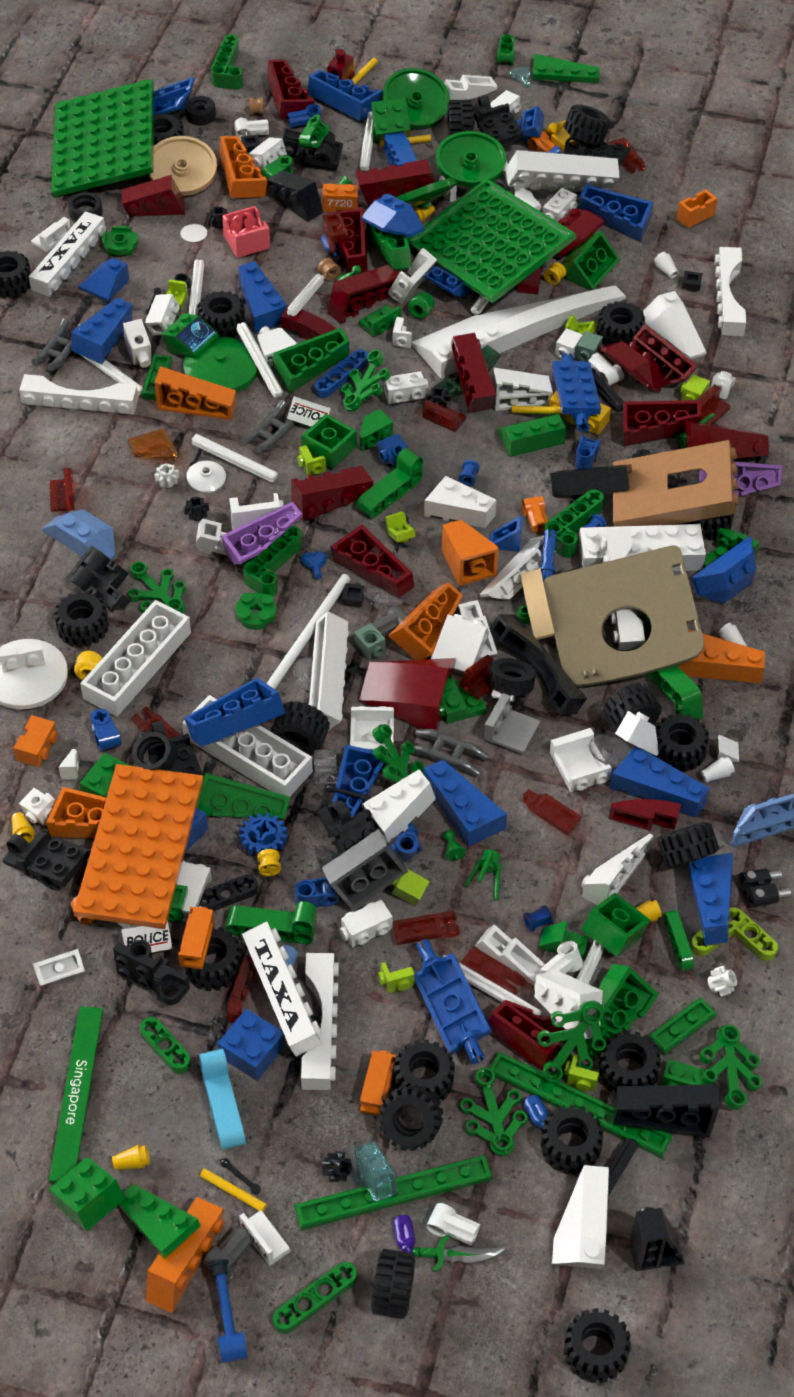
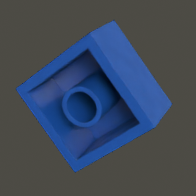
M245 1009L217 1044L218 1049L223 1048L226 1061L258 1081L284 1049L285 1035L282 1030L250 1010Z

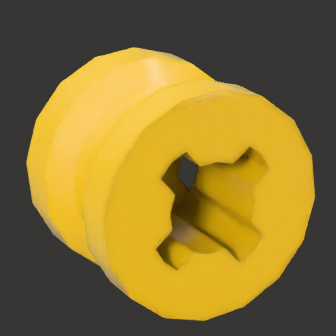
M554 262L544 272V279L551 285H557L565 277L566 269L561 263Z
M265 849L258 853L259 873L261 875L274 876L280 873L281 864L278 862L280 855L277 850Z

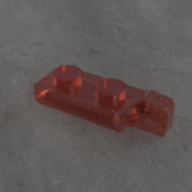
M528 788L523 794L522 802L528 805L534 814L566 835H569L581 821L579 814L547 793L544 795L540 793L538 795Z

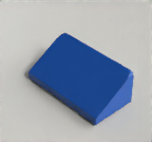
M539 106L523 112L521 123L523 136H541L544 114Z

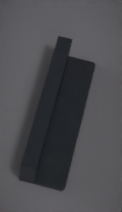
M632 464L552 472L550 476L553 496L585 494L594 489L601 492L629 490L628 474L632 472Z

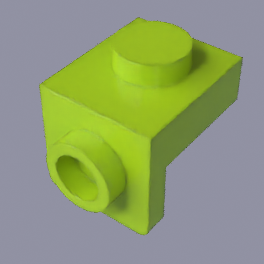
M169 279L167 294L174 296L180 306L179 310H182L188 296L187 283Z
M570 315L565 329L567 328L582 335L585 331L594 334L597 326L595 321L578 323L575 315Z
M307 445L299 447L297 461L299 466L304 468L307 476L326 471V459L324 456L313 458Z
M403 511L385 517L388 535L397 543L407 542L410 538L416 537L414 529L407 524Z
M386 962L381 963V972H378V979L381 986L385 985L387 993L398 990L405 991L413 987L415 974L412 967L389 973Z
M574 1054L572 1061H567L564 1075H568L567 1085L577 1087L581 1091L595 1092L599 1072L577 1067L579 1055Z

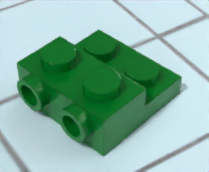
M472 676L454 681L453 677L448 678L439 710L446 724L487 713V707L479 691L473 694L464 688L474 681Z

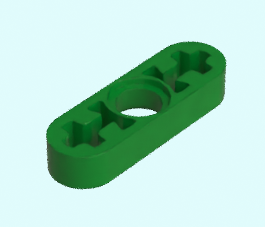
M677 910L664 912L665 927L680 970L694 969L693 955Z
M145 1018L140 1024L142 1038L172 1072L176 1074L187 1072L191 1066L189 1053L157 1018ZM147 1027H155V1032L158 1036L155 1038V1034L151 1030L147 1031ZM162 1041L172 1043V1046L167 1050H162L158 1047ZM175 1053L179 1060H184V1064L176 1063L173 1054Z

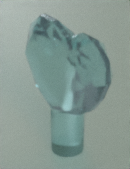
M523 66L510 70L509 74L513 79L521 81L526 88L530 86L528 80L530 76L529 68Z

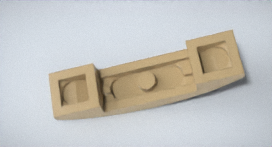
M541 568L521 573L534 637L539 640L555 636Z

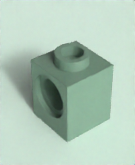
M585 331L577 344L576 359L588 362L592 355L598 352L597 349L602 347L603 336Z
M370 623L354 632V646L370 661L385 652V638Z

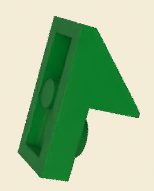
M567 921L544 927L538 949L558 953L557 948L560 944L573 941L577 944L580 955L584 959L589 939L588 935L567 931Z

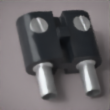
M759 869L739 873V885L743 893H747L745 898L750 907L775 904L779 902V898L791 896L790 889L777 890L775 884H771V880L782 878L781 871L769 872L767 869Z

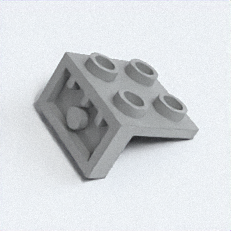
M502 693L485 723L484 740L524 754L540 725V721L511 710L510 696Z

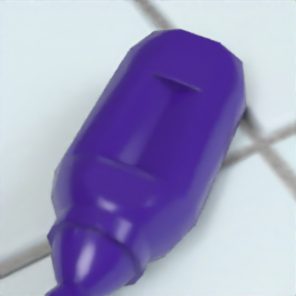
M409 1215L397 1216L393 1221L396 1243L402 1252L412 1253L416 1242L412 1220Z

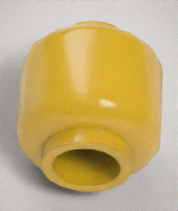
M94 651L80 653L74 669L76 676L84 680L102 660V657Z

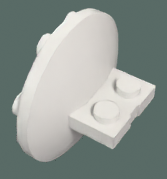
M21 639L0 647V705L16 710L42 707L63 690L68 678V668L63 654L55 646L42 640Z

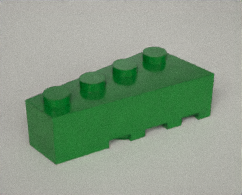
M366 222L368 239L394 270H404L412 267L410 247L405 234L387 233Z
M338 328L274 352L273 367L291 394L349 355L350 341L342 328Z

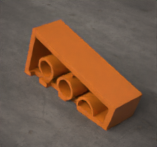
M220 136L219 156L230 197H265L267 179L261 175V170L255 166L253 158L246 153L247 149L238 136Z
M702 633L704 639L702 653L695 659L677 665L688 677L761 683L764 672L765 651Z
M62 787L46 822L51 837L95 838L106 797Z

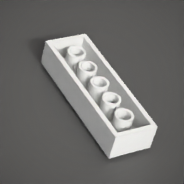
M517 150L506 166L507 186L516 189L530 188L532 190L547 189L548 191H556L564 188L570 192L582 193L585 185H590L610 191L619 179L617 158Z
M700 524L580 528L578 545L581 568L603 563V556L606 553L605 549L601 548V537H604L606 529L618 528L631 529L633 547L630 556L675 545L681 550L686 571L703 570L706 553ZM680 566L672 568L673 571H681Z
M155 600L80 683L83 699L118 717L191 634L190 617Z
M209 695L193 712L217 699ZM184 720L182 722L183 735L189 733L186 722ZM259 724L203 747L193 741L190 736L191 743L269 791L291 796L313 772L312 756Z

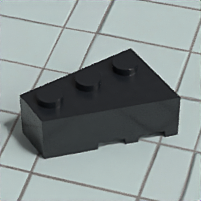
M283 170L267 179L268 191L271 196L306 222L323 214L315 181Z
M645 1207L637 1211L629 1241L636 1272L685 1264L678 1235L662 1208Z

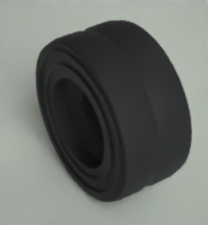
M206 96L190 98L185 108L187 121L197 126L213 122L216 117L214 101Z

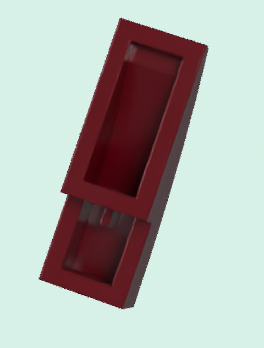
M289 305L281 316L282 328L299 332V338L306 340L336 330L335 327L325 320L303 309L296 316L288 315Z
M655 799L611 803L608 819L648 831L652 830L653 824L675 830L681 804Z

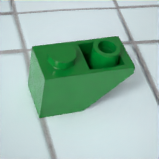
M381 409L364 416L360 432V450L362 452L372 448L377 442L393 435V421Z

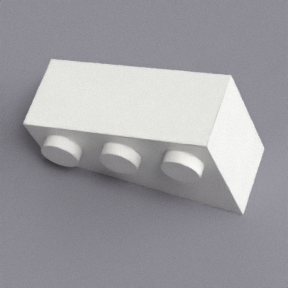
M560 971L536 974L534 997L551 1014L555 1011L568 1013L580 1010L585 1002L591 1000L597 1001L602 1005L603 991ZM589 1009L587 1013L592 1015L596 1010ZM557 1016L555 1019L560 1022L562 1017ZM579 1021L565 1023L563 1027L565 1029L575 1028ZM590 1025L584 1033L585 1039L593 1037Z

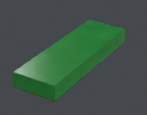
M153 355L141 393L142 399L156 400L154 383L160 366L167 369L171 368L172 356Z
M700 997L650 1034L649 1041H654L656 1048L665 1056L713 1020L717 1013Z

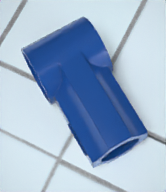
M310 104L305 110L288 113L287 118L290 128L307 125L309 119L316 114L321 117V107L318 104Z

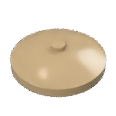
M189 136L170 137L154 146V173L148 174V177L152 181L172 175L182 196L194 195L205 190L213 182L217 172L216 157L212 149L199 139Z

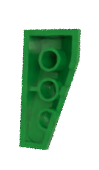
M614 963L599 986V989L603 991L602 1007L604 1009V1016L600 1021V1029L606 1044L610 1037L615 1038L616 1033H621L623 1030L627 1031L631 1027L632 1022L638 1017L642 1018L659 995L631 967ZM591 1038L585 1039L588 1053L594 1058L597 1057L602 1051H596L592 1048ZM597 1040L594 1044L599 1046L603 1041Z

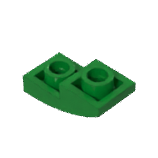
M720 528L717 532L716 544L719 547L723 546L727 550H731L749 536L733 530ZM752 538L755 554L757 556L759 542Z

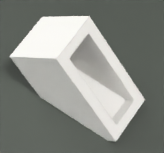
M628 711L615 734L627 742L657 756L659 750L655 726L648 722V716L637 712L635 715Z

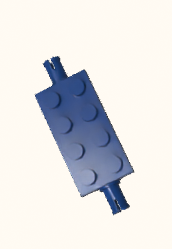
M566 353L562 356V361H553L552 363L562 414H570L577 424V430L582 432V427L584 433L590 428L587 419L592 414L600 415L599 397L590 362H574L573 355L569 353L568 358Z
M423 940L424 947H422L420 942L416 945L423 959V967L415 973L414 980L448 1052L453 1055L465 1048L471 1063L477 1064L479 1063L477 1057L481 1061L485 1059V1054L482 1052L478 1040L491 1034L493 1031L455 954L451 953L446 957H439L435 954L430 941Z

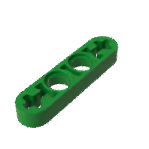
M349 1262L338 1264L278 1308L273 1315L275 1330L281 1334L292 1332L353 1287L357 1281L356 1267ZM341 1272H351L350 1279L343 1277L341 1280H339L341 1278ZM337 1281L339 1282V1288H337L335 1283ZM330 1285L333 1289L330 1295L323 1296L318 1292L320 1286ZM302 1300H309L312 1303V1308L308 1311H302L298 1308V1303ZM281 1316H283L285 1319L291 1316L289 1318L288 1325H286L284 1322L279 1324Z

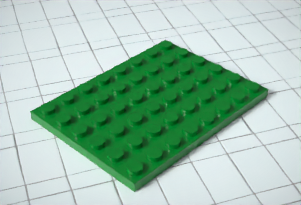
M152 79L55 103L51 181L53 197L154 173V83Z
M486 178L424 226L423 232L407 239L410 248L418 253L424 248L437 259L435 265L458 278L463 284L491 303H494L576 239V235L573 231Z

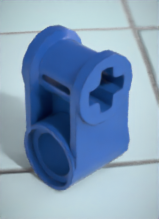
M585 435L581 436L575 459V467L577 469L592 468L600 450L601 439L594 440L586 438Z
M105 709L94 710L91 714L92 732L100 752L120 746L122 744L121 738L110 713Z
M326 876L318 879L302 880L295 886L296 905L299 902H310L316 907H327L339 902V896L329 884Z

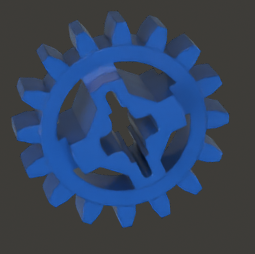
M258 813L257 818L251 815L249 816L250 822L243 821V827L239 828V842L242 843L243 850L248 849L249 855H252L254 852L258 855L259 852L265 849L277 850L278 848L283 850L284 843H287V827H284L283 820L278 822L277 815L273 818H270L269 813H266L265 817Z

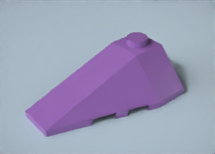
M736 462L738 474H735V477L738 481V489L735 490V493L738 496L781 485L783 465ZM700 470L699 474L700 483L707 476V473L703 470Z
M290 502L222 535L225 553L234 565L241 564L259 555L302 517V513L293 502Z

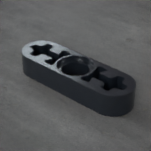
M246 874L204 890L198 907H206L214 912L253 897L258 892V881L253 875ZM248 883L251 888H247L244 884ZM225 890L233 892V895L229 898H224L220 894ZM206 899L209 904L206 905L202 900Z

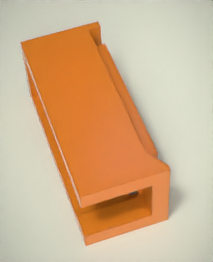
M190 907L180 952L178 953L180 967L203 970L214 926V913L212 909Z
M384 1050L372 1051L360 1098L361 1113L380 1115L381 1106L389 1095L396 1055Z

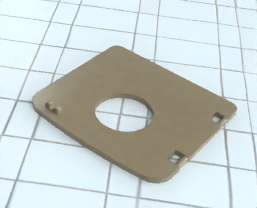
M671 545L552 575L543 582L561 666L577 687L613 682L662 670L695 659L704 649V639L682 553L678 546ZM680 566L681 575L674 576L672 568ZM624 608L642 611L648 616L652 625L648 640L641 647L632 651L615 650L607 645L602 637V628L606 619L615 611ZM694 622L696 631L688 632L687 624Z

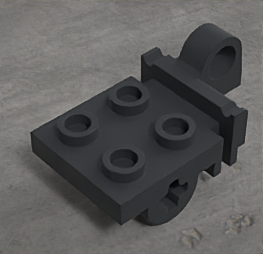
M487 94L478 97V105L473 107L474 119L480 132L492 136L501 145L523 138V133L512 115L508 103L491 108Z
M285 128L282 139L285 147L293 148V150L286 149V153L290 157L296 154L295 164L299 165L302 158L305 163L338 170L344 143L335 141L334 133L329 131L318 148H304L299 144V137L302 132Z
M570 136L565 142L563 154L617 158L618 166L620 167L630 154V147H626L623 144L610 145L606 142L596 145L583 143ZM570 140H575L578 143V147H573L570 144Z
M92 545L66 577L83 591L90 592V595L94 593L98 598L101 597L106 608L111 612L118 605L125 609L131 602L117 590L129 573Z
M162 720L151 723V731L141 733V736L149 732H159L167 737ZM189 733L169 738L177 751L176 761L169 771L203 775L190 742ZM156 743L147 749L151 765L163 758L166 749L164 744Z
M335 801L317 812L328 832V838L335 837L331 844L335 845L338 850L337 853L346 852L378 830L373 819L366 821V818L372 815L369 809L351 818V813L343 801Z
M43 829L32 844H29L22 836L13 834L6 843L9 853L2 861L6 865L24 871L26 876L30 875L33 879L38 877L46 887L56 890L58 886L65 887L90 857V852L79 845L55 836L51 837L49 831Z
M136 940L128 947L118 942L113 948L119 976L125 980L131 979L137 982L143 989L155 991L157 1000L167 1005H175L190 989L189 977L169 967V959L163 960L161 955H158L155 960L152 958L151 946L147 941ZM171 990L177 991L174 997H167Z

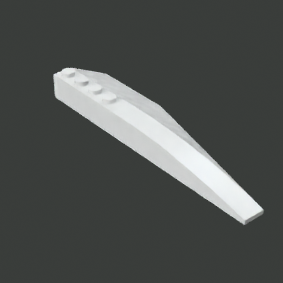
M615 285L475 315L413 341L412 347L442 379L458 372L450 345L453 336L475 332L477 339L481 343L482 355L486 360L566 325L570 315H575L578 320L601 310L608 303L613 304L615 301H622L626 299V296Z

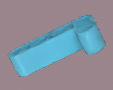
M223 1048L199 1054L202 1076L222 1151L246 1145Z

